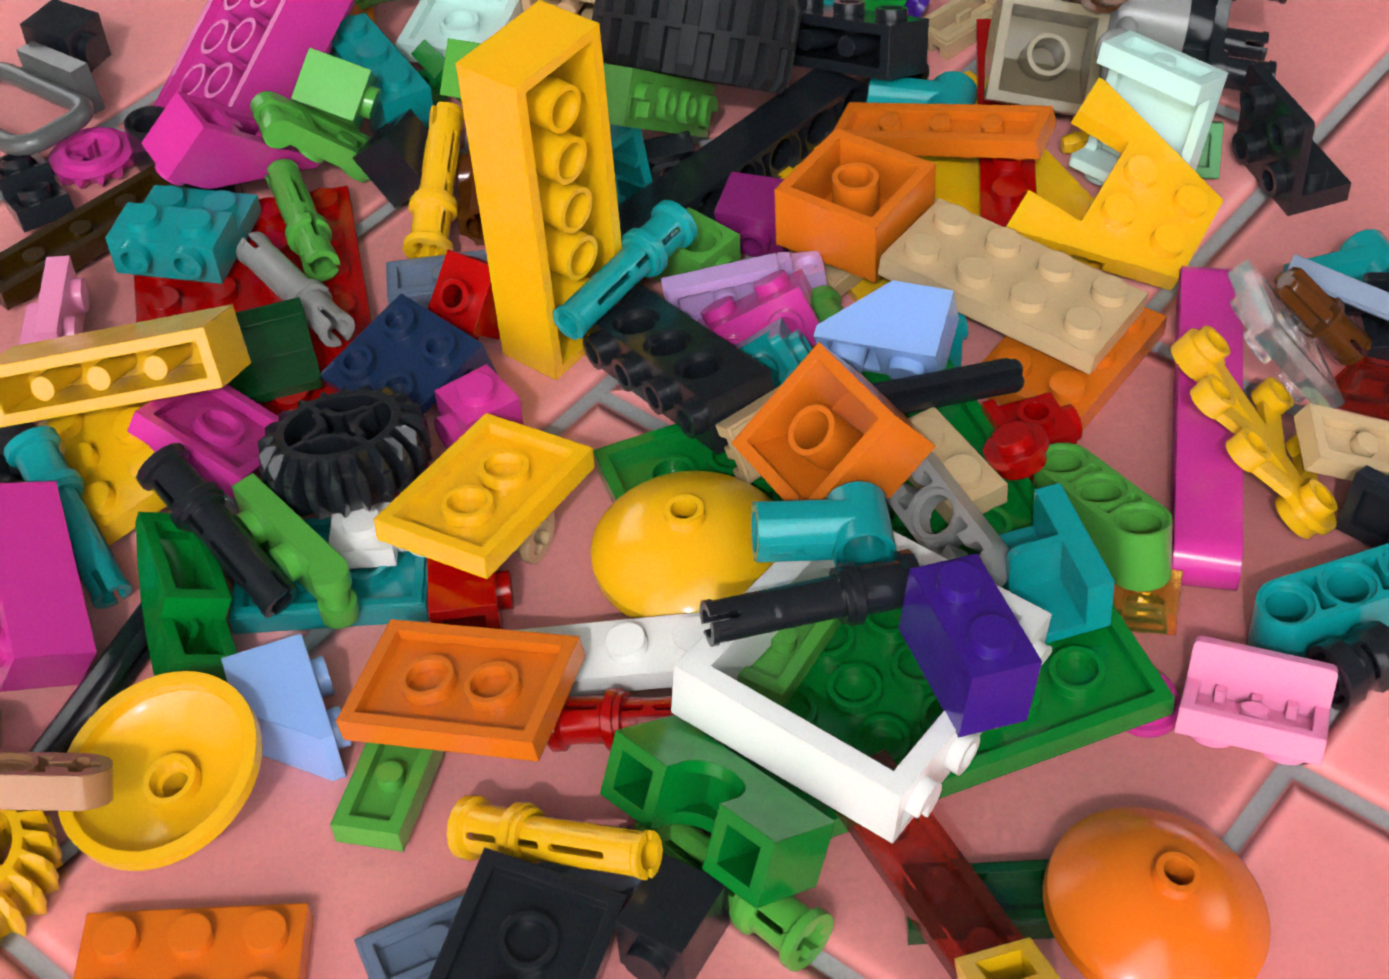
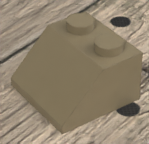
M997 0L993 7L985 53L984 100L1008 105L1053 106L1054 113L1075 116L1100 77L1102 65L1096 63L1095 46L1100 36L1108 31L1111 13L1106 15L1094 14L1088 11L1082 4L1060 0Z

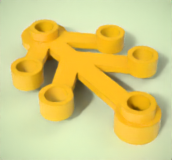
M1208 325L1203 326L1200 330L1190 329L1171 345V353L1182 371L1198 382L1190 390V395L1195 405L1206 416L1216 419L1235 434L1226 441V449L1231 458L1239 467L1247 472H1252L1280 495L1275 500L1277 511L1285 524L1295 534L1304 539H1311L1316 534L1327 535L1337 526L1334 512L1337 511L1338 506L1335 498L1318 481L1317 473L1304 470L1297 433L1284 442L1281 415L1294 406V400L1289 391L1277 379L1268 377L1251 391L1256 411L1225 366V358L1230 354V348L1221 334ZM1285 445L1290 456L1293 458V463L1286 455Z

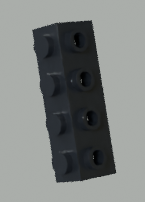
M797 0L802 16L793 65L886 81L926 73L928 18L908 16V7L898 5L876 6L875 11L865 10V1L835 0L833 5L824 4V0Z

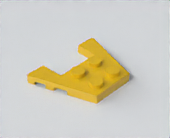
M1099 77L1071 121V124L1118 151L1120 156L1082 220L1076 219L1029 190L1006 227L1055 251L1064 252L1069 256L1073 254L1102 263V271L1171 291L1179 281L1181 266H1188L1224 200L1107 81Z

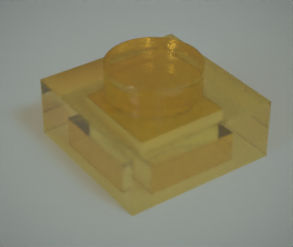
M1172 570V577L1169 582L1163 587L1152 591L1136 592L1114 584L1113 605L1131 631L1176 636L1182 597L1183 571Z

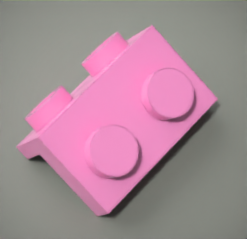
M70 255L46 257L38 303H30L25 308L19 345L83 333L85 312L89 311L90 305L89 291L86 280L76 277Z
M1198 636L1194 641L1174 732L1188 735L1197 743L1207 747L1226 748L1231 745L1262 752L1268 759L1281 764L1298 765L1305 762L1321 766L1327 743L1330 708L1338 678V667L1334 664L1212 637Z

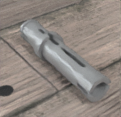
M251 232L248 234L251 240L259 246L256 249L244 237L240 240L236 249L238 260L255 273L282 301L300 297L307 325L319 336V339L326 346L339 347L342 345L340 339L331 332L333 329H336L346 341L351 338L355 329L354 319L332 301L329 289L321 281L309 279L271 243V240L264 233Z

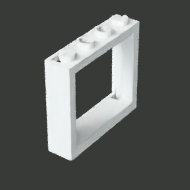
M893 531L896 551L909 549L914 553L919 566L948 560ZM834 560L775 562L745 593L827 577L831 568H834L836 565ZM997 585L1043 664L1052 653V647L1045 644L1052 614ZM778 631L724 642L714 647L709 646L704 634L674 664L671 713L892 844L914 817L919 818L921 814L925 817L929 816L942 790L941 783L950 772L959 776L967 769L980 744V735L983 733L979 732L958 738L956 730L944 710L893 771L737 681L738 674L746 666L750 668L771 646V639Z

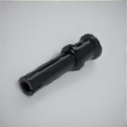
M172 443L153 453L138 470L136 476L137 483L144 490L154 491L170 509L171 522L177 529L193 532L203 542L220 565L248 594L264 617L270 618L273 614L278 615L296 599L299 589L279 570L267 553L230 514V511L225 507L226 500L223 489L213 481L207 482L189 462L190 452L183 444Z
M909 549L894 551L891 560L857 567L852 561L837 563L834 568H831L827 577L715 600H701V624L713 622L710 624L711 629L704 630L703 632L709 646L714 647L724 642L836 618L842 624H848L849 626L864 624L868 615L902 608L909 569L919 567V563L913 552Z

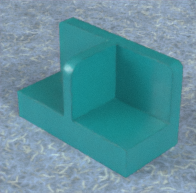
M1060 483L1034 489L1033 526L999 535L1009 548V552L1006 555L1007 581L1002 588L1052 614L1045 644L1111 626L1115 580Z

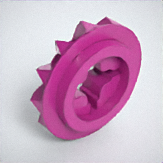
M92 127L82 129L56 144L50 152L49 165L53 175L58 176L62 185L76 183L80 189H85L92 183H99L103 186L104 181L109 178H122L123 169L133 166L134 158L126 133L114 128Z

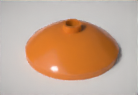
M1126 806L1105 809L1093 813L1074 824L1057 843L1047 863L1043 880V903L1050 929L1063 953L1087 979H1255L1265 963L1270 945L1271 927L1266 901L1258 883L1245 863L1225 842L1187 818L1148 807ZM1168 878L1174 880V881H1175L1176 883H1178V884L1173 883V882H1172L1171 880H1169Z

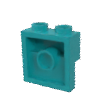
M154 185L143 203L127 202L105 239L117 273L223 284L237 258V245L243 237L247 240L248 234L251 233L262 211L258 196L254 194L234 193L225 190L213 191L182 188L174 185Z

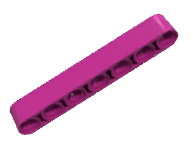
M1181 266L1176 300L1175 342L1192 328L1200 330L1205 325L1214 328L1221 334L1230 348V354L1225 358V366L1243 391V271ZM1174 360L1170 513L1172 514L1173 521L1172 577L1168 585L1237 591L1243 558V469L1234 462L1226 449V441L1235 434L1216 419L1206 416L1195 405L1191 398L1190 390L1198 382L1187 376Z

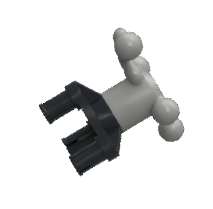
M1128 0L1111 13L1108 31L1100 36L1095 46L1098 59L1103 41L1131 30L1228 72L1223 88L1241 91L1245 85L1249 64L1261 62L1274 77L1276 76L1277 69L1276 61H1264L1268 49L1264 48V44L1269 43V32H1256L1227 27L1231 3L1236 0ZM1269 0V1H1276V2H1279L1280 4H1285L1287 0ZM1101 66L1100 78L1105 81L1109 68Z

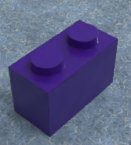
M978 554L910 568L899 630L942 709L945 710L954 726L958 738L1027 721L1042 660Z

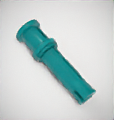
M662 200L657 203L651 211V218L640 228H632L622 236V249L598 272L593 274L567 301L553 311V320L559 330L573 340L583 338L587 331L643 277L650 278L661 274L666 269L668 258L678 248L690 246L698 235L696 223L690 213L680 204L671 200Z
M38 426L28 429L8 442L4 448L3 455L11 467L19 469L25 482H57L78 574L95 608L103 609L114 606L119 602L112 591L117 590L121 598L125 599L131 594L133 587L124 576L81 497L84 492V480L78 470L69 468L59 450L61 438L55 428Z

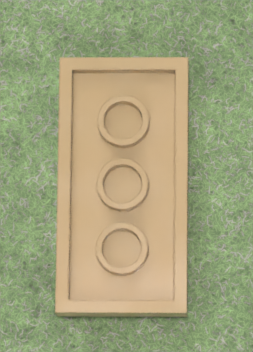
M940 198L881 255L878 275L891 281L954 290L957 312L1088 374L1093 372L1140 316L1148 297V292L1126 283L1117 276L1101 272L1073 259L1064 252L1048 248L1020 235L1011 228L1002 227L967 211L960 205L951 204Z

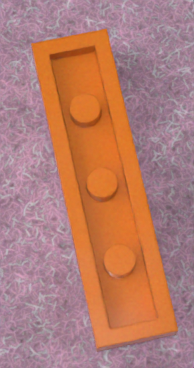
M849 102L835 128L916 157L942 156L965 159L976 157L1025 160L1041 159L1057 122L1053 106Z

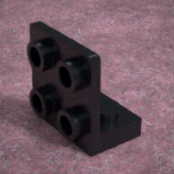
M1261 62L1249 64L1245 85L1240 92L1241 109L1237 133L1234 134L1232 139L1233 153L1237 161L1250 171L1261 184L1264 193L1272 197L1287 216L1347 201L1351 182L1313 141L1314 120Z

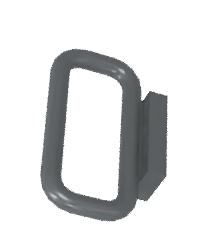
M31 41L16 50L23 65L22 67L0 62V82L10 84L69 110L66 114L30 133L17 135L0 128V151L6 154L26 156L47 150L80 131L90 122L94 114L105 108L89 66L84 61Z

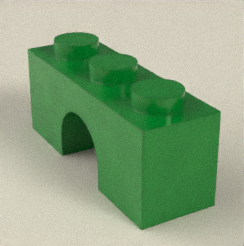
M676 715L615 731L600 795L648 830L666 825L684 824L712 833L702 869L756 909L817 886L836 823L834 820L700 729Z

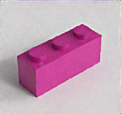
M57 482L0 483V692L79 685L89 669L97 650Z

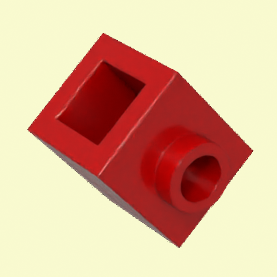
M447 249L428 310L476 340H479L480 336L500 340L488 261Z
M427 558L428 608L431 623L503 629L502 610L514 609L509 570H496L488 579Z

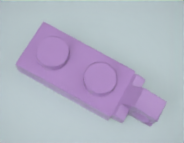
M817 251L791 254L790 252L772 253L661 278L665 300L696 321L702 318L700 312L709 304L726 296H732L735 302L755 292L753 285L757 281L778 270H785L786 274L789 275L802 269L812 289L827 285L823 260L820 252Z

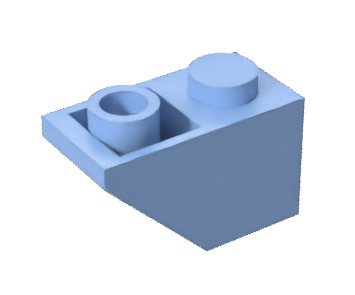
M893 280L819 323L814 333L816 344L820 342L859 373H862V371L888 375L894 380L945 370L959 320L954 290Z
M301 633L221 658L227 682L237 689L256 714L262 733V756L331 781L346 777L339 749L352 746L351 741L343 739L336 723V719L341 712L340 706L325 709L322 698L335 695L323 655L309 659Z

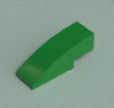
M138 512L135 524L140 596L146 639L154 676L170 672L193 671L210 674L227 682L221 658L236 654L237 650L226 622L232 597L220 563L193 532H185L175 527L170 519L171 513Z

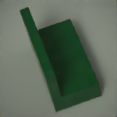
M300 297L235 312L251 364L228 383L229 386L258 404L319 389L323 386Z

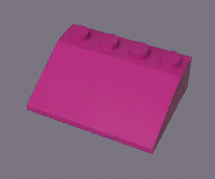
M208 0L153 106L166 108L177 91L252 113L250 110L252 99L263 91H272L291 100L309 47L330 54L332 50L331 40L341 21L351 12L354 0Z

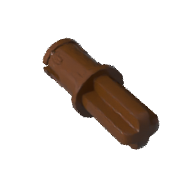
M1292 267L1286 273L1280 272L1274 279L1276 284L1273 291L1274 295L1299 320V329L1303 334L1310 338H1317L1341 365H1353L1364 358L1351 342L1355 341L1363 350L1369 352L1372 339L1368 333L1361 330L1344 312L1345 305L1339 297L1328 296L1302 268Z

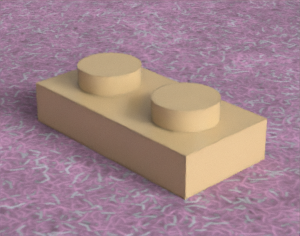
M1308 403L1294 416L1305 471L1353 481L1356 472L1368 465L1389 476V421Z
M935 407L908 418L936 445L932 452L939 458L982 514L1007 502L1008 483ZM911 475L909 476L908 480L916 489L920 490L925 487L917 483ZM945 500L939 503L935 510L949 524L952 519L953 509L951 502Z

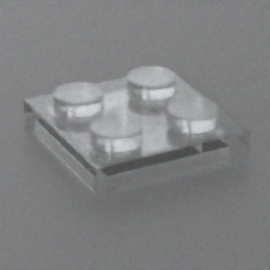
M1248 259L1228 272V277L1236 294V297L1229 302L1237 317L1248 329L1243 333V337L1256 357L1263 364L1272 359L1282 369L1277 372L1282 384L1298 403L1307 398L1312 404L1333 409L1343 405L1345 401L1316 338L1307 337L1300 331L1299 320L1277 299L1273 292L1274 289Z

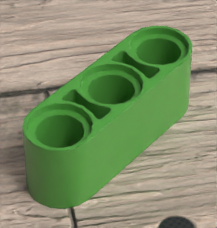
M1071 443L1050 444L1046 452V464L1040 471L1034 474L1035 488L1038 489L1057 483L1062 485L1115 580V584L1136 592L1152 591L1166 585L1172 577L1173 521L1172 514L1168 509L1086 448Z

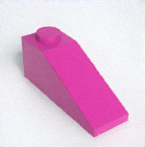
M178 91L141 142L156 163L155 170L166 181L177 186L189 184L205 189H214L263 179L265 174L270 175L267 173V167L278 159L293 160L298 165L300 171L317 168L320 164L306 158L294 146L289 145L280 149L269 147L265 143L260 133L259 124L256 123L252 113Z

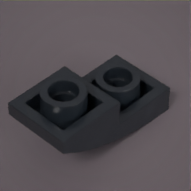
M39 153L26 156L6 154L0 158V197L24 233L56 221L75 210L68 193L56 182L49 163Z

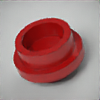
M1012 421L1001 425L994 431L983 447V454L987 463L994 470H997V473L1002 478L1020 480L1036 474L1044 467L1047 462L1046 452L1049 448V440L1046 431L1041 426L1024 421Z

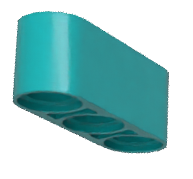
M1389 543L1285 575L1263 584L1256 593L1246 645L1306 658L1308 650L1313 645L1329 638H1338L1343 641L1347 639L1349 631L1368 621H1380L1389 627Z

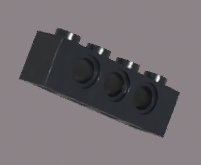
M643 285L630 290L622 297L616 305L587 331V336L583 338L584 351L594 368L597 370L603 369L615 378L625 391L634 392L646 401L656 414L665 415L677 424L688 438H696L717 455L725 451L724 447L728 445L726 438L719 436L715 425L774 390L770 369Z

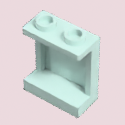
M1131 30L1103 41L1096 63L1109 68L1106 81L1196 171L1228 72ZM1089 135L1086 146L1071 154L1068 165L1085 173L1084 176L1088 181L1102 186L1118 160L1120 153Z

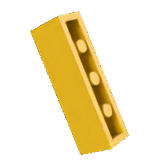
M233 304L10 347L0 354V428L223 388L251 364Z

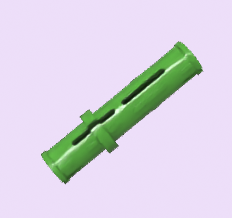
M290 159L273 161L266 169L270 175L265 174V179L276 199L277 206L286 224L285 238L290 249L299 255L302 268L309 279L319 281L331 279L339 270L335 265H340V260L330 243L332 231L329 224L322 215L317 213L310 193L301 177L298 165Z

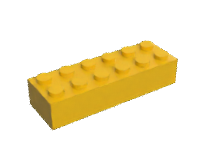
M538 0L455 64L502 352L504 355L557 381L586 353L583 348V338L573 340L559 330L553 320V311L567 301L593 274L598 272L622 249L600 24L550 3Z

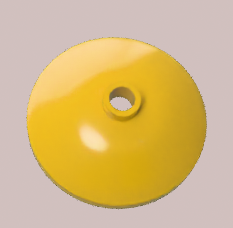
M710 471L674 472L643 482L624 493L604 512L594 530L590 555L597 585L614 607L633 619L700 612L701 600H715L744 594L775 563L754 561L751 546L750 518L752 502L772 500L757 487L744 480Z
M179 671L160 674L122 690L102 705L88 719L67 753L99 754L113 761V800L109 804L96 809L58 811L61 825L67 836L83 853L97 863L126 871H144L164 867L199 851L221 834L234 820L246 803L255 785L260 770L263 749L262 733L255 712L237 689L229 683L213 675L201 672Z

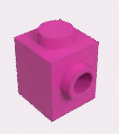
M487 364L434 390L439 417L434 419V426L441 442L447 449L485 413L524 425L519 396Z

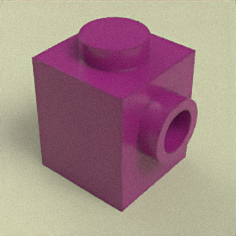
M731 172L715 208L714 215L716 222L740 234L741 254L758 257L789 251V249L776 244L774 189L784 179Z

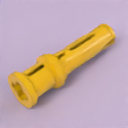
M438 102L437 106L433 104L430 108L429 129L421 171V183L419 189L414 192L409 200L408 209L410 214L413 215L410 233L404 237L402 245L404 254L410 259L446 255L447 249L453 251L452 242L449 240L451 222L457 218L459 211L458 202L453 195V187L464 122L463 109L455 103Z
M465 795L457 801L451 810L447 822L446 836L448 847L452 854L460 860H478L485 847L533 864L541 861L577 867L579 869L633 876L639 880H648V877L653 878L659 870L662 861V840L659 834L653 830L640 831L592 822L546 817L539 807L528 802H515L510 807L491 805L488 799L480 795ZM469 832L473 833L472 839L468 836Z

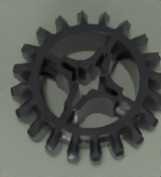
M364 385L358 390H348L344 386L336 393L326 394L321 392L319 398L311 401L300 400L298 408L295 410L279 413L278 422H273L264 428L265 436L257 442L260 452L258 459L261 465L259 471L263 483L293 509L298 516H307L314 512L319 520L325 519L333 513H341L344 518H347L352 511L365 509L371 512V507L382 501L391 503L395 499V493L403 492L427 469L426 464L432 460L430 432L426 417L421 413L419 404L413 403L407 393H395L392 387H383L374 391L371 385Z

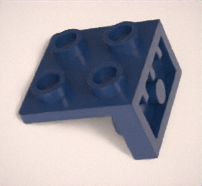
M401 293L321 372V376L327 385L338 392L344 386L348 390H358L364 385H371L374 391L383 387H392L395 393L409 394L411 401L419 404L421 413L424 415L436 403L434 390L485 364L496 374L497 372L481 342Z

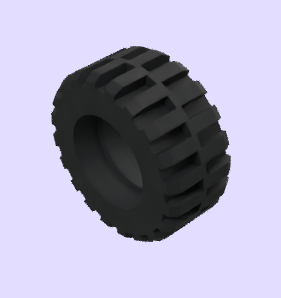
M595 0L592 20L600 24L603 63L781 94L790 84L802 11L797 0Z

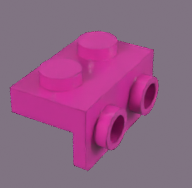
M802 269L789 275L786 274L785 270L775 271L753 285L755 292L735 302L732 296L716 300L700 312L702 318L697 321L734 346L781 317L791 332L796 329L801 330L811 346L816 344L814 339L815 329L820 323L811 306L812 287Z

